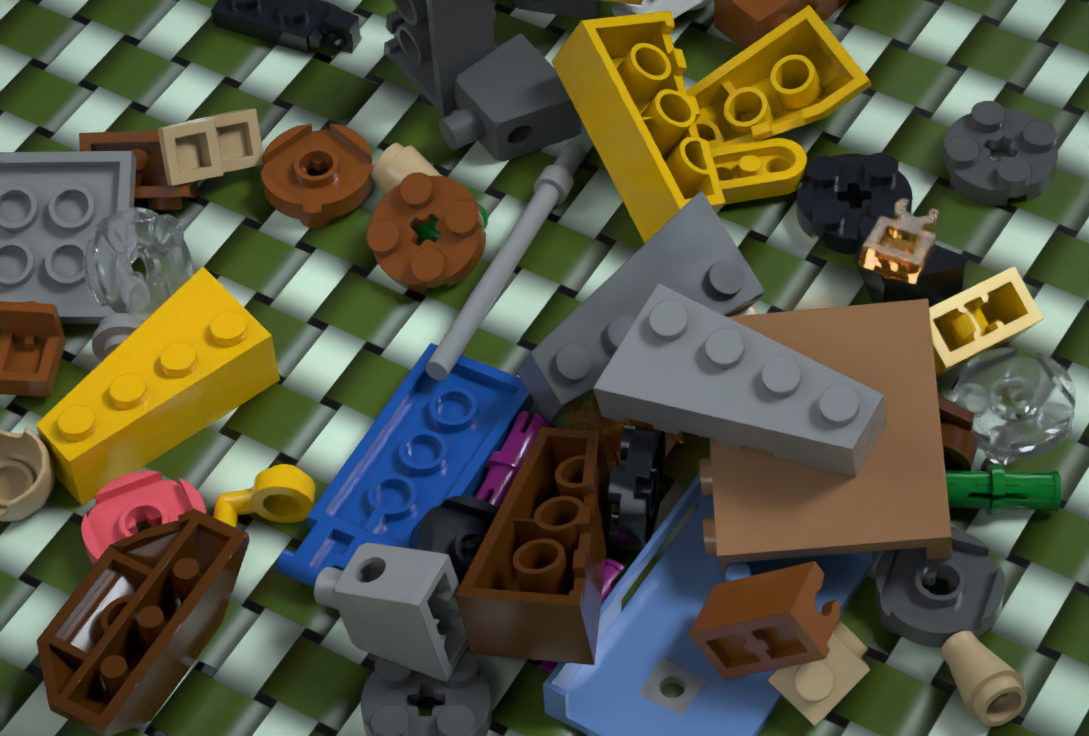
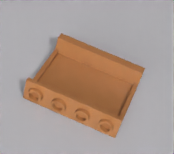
M919 299L727 317L885 396L887 425L856 477L774 458V453L741 446L739 450L716 444L715 439L709 438L711 458L699 459V473L702 496H713L714 517L703 518V536L706 556H717L722 577H725V570L731 563L922 547L926 549V560L952 558V535L929 300Z

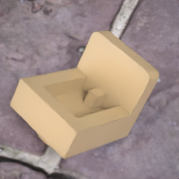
M841 621L836 625L827 643L830 651L826 659L775 669L767 678L814 726L870 671L868 664L861 658L869 648Z

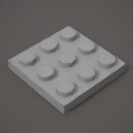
M132 151L0 152V302L34 301L53 304L57 307L61 324H99L109 315L128 313L137 160Z

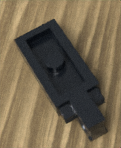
M218 0L211 9L213 24L216 27L307 54L310 53L313 47L320 48L322 45L352 54L362 40L359 16L322 0Z

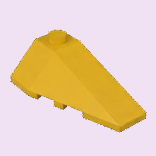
M808 5L686 91L688 96L696 97L701 114L695 121L699 137L707 140L711 149L763 140L826 118L872 86V84L816 12Z

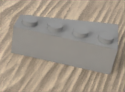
M659 283L593 387L602 417L622 422L625 421V418L653 424L656 430L679 435L680 431L704 436L715 439L716 444L739 450L741 446L771 452L774 453V458L856 477L887 425L885 396Z

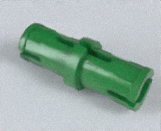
M989 465L987 471L945 470L949 508L986 509L988 515H1002L1004 509L1050 510L1058 512L1060 508L1061 478L1058 471L1004 472L1002 465Z

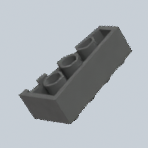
M392 0L396 5V10L387 14L386 28L391 35L394 34V38L384 43V54L443 116L456 110L454 89L456 77L497 49L493 23L496 22V12L491 0Z
M702 190L534 348L517 371L518 376L543 417L550 423L596 397L593 387L658 283L725 317H730L746 307L754 305L765 293Z

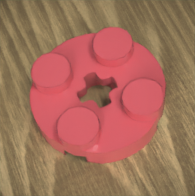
M157 471L133 472L109 482L94 496L96 505L90 510L88 518L86 513L84 514L81 523L82 537L91 563L95 565L110 544L138 532L137 524L141 521L148 520L149 524L153 527L177 521L178 515L193 509L207 514L201 495L191 483L179 478L180 484L172 480L162 479L161 472Z

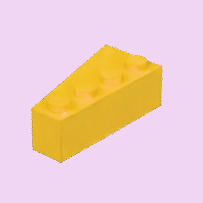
M671 11L581 20L551 61L644 243L657 233L701 190L716 214L726 204L709 142L699 137L695 121L701 114L696 97L688 96L682 74L686 71L687 65L682 49H674L670 33L674 30L675 23Z
M202 266L36 423L39 438L47 447L54 461L55 477L82 506L92 500L100 489L109 482L123 475L138 471L280 381L272 335Z

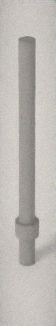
M567 143L555 163L546 166L534 184L535 194L426 364V372L433 379L442 381L448 377L554 206L562 204L573 188V175L586 156L584 147L579 143Z

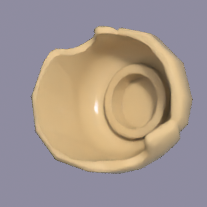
M25 428L23 433H12L0 429V521H20L39 511L45 505L54 490L55 464L47 447L33 430Z

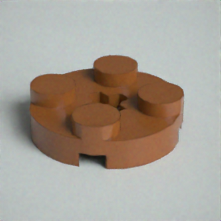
M311 124L293 127L277 136L266 147L264 152V166L261 175L267 200L276 210L286 216L300 219L301 223L308 228L316 229L327 226L333 218L354 210L375 190L376 184L371 178L373 164L370 146L360 134L343 125L330 124L331 131H312ZM311 168L317 171L329 168L327 173L320 176H310L307 171Z
M415 172L407 175L401 184L391 189L380 201L373 214L371 225L367 230L366 240L369 247L373 250L378 265L393 281L409 290L424 292L430 291L428 288L439 287L443 284L450 287L465 279L477 266L484 253L486 232L483 230L484 220L480 205L464 186L444 176H428L422 172ZM430 221H438L435 228L440 233L439 239L435 243L426 239L421 246L416 245L415 242L418 239L416 231L422 224H428Z

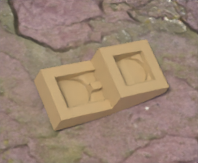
M242 109L158 129L168 186L223 176L225 172L264 165V153L256 109Z

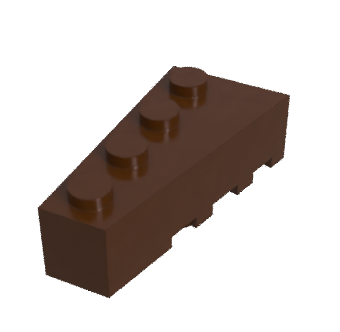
M540 428L455 595L472 654L595 665L611 504L608 503L610 473L600 430Z

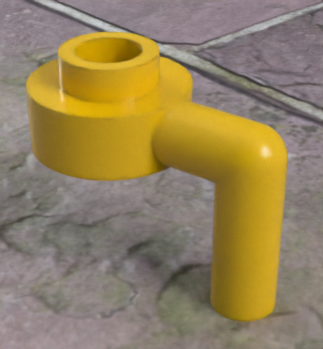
M275 465L256 475L253 488L226 492L219 495L215 501L213 517L235 528L238 515L257 513L261 517L277 523L300 522L305 520L313 509L316 485L310 476L293 465Z

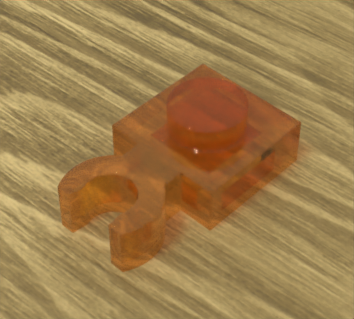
M901 198L895 203L891 219L883 216L879 217L863 245L858 266L878 272L887 279L902 280L916 285L934 249L937 234L934 233L939 211L938 209L931 208L928 215L924 217L910 215L907 212L909 200Z

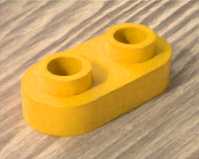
M770 138L711 148L726 204L790 194L798 189L799 182L806 174V153L798 143L789 139Z

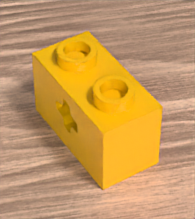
M1015 266L929 308L936 378L1015 339L1044 320Z

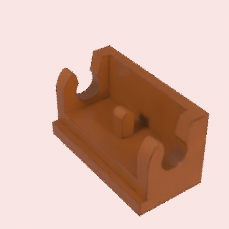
M815 561L715 584L688 635L724 680L826 659L830 651L827 643L840 617L839 600L826 602L822 606L821 614L819 613L815 597L816 593L821 590L825 574Z

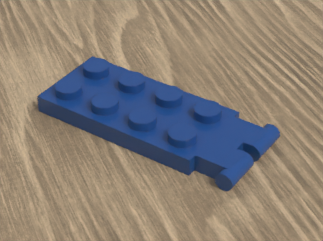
M430 343L308 514L307 520L310 533L296 552L288 549L281 552L276 562V572L314 588L319 573L325 567L344 570L357 548L367 542L409 548V540L413 528L431 508L440 506L445 499L450 497H472L487 474V461L494 452L501 450L516 422L518 414L523 411H529L535 402L521 379L461 355L445 380H435L427 374L425 369L426 364L438 347V345Z

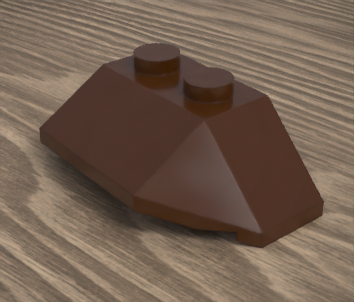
M193 509L178 515L177 521L150 527L110 544L36 640L50 710L101 736H112L152 721L222 624L250 541L249 534L199 510Z

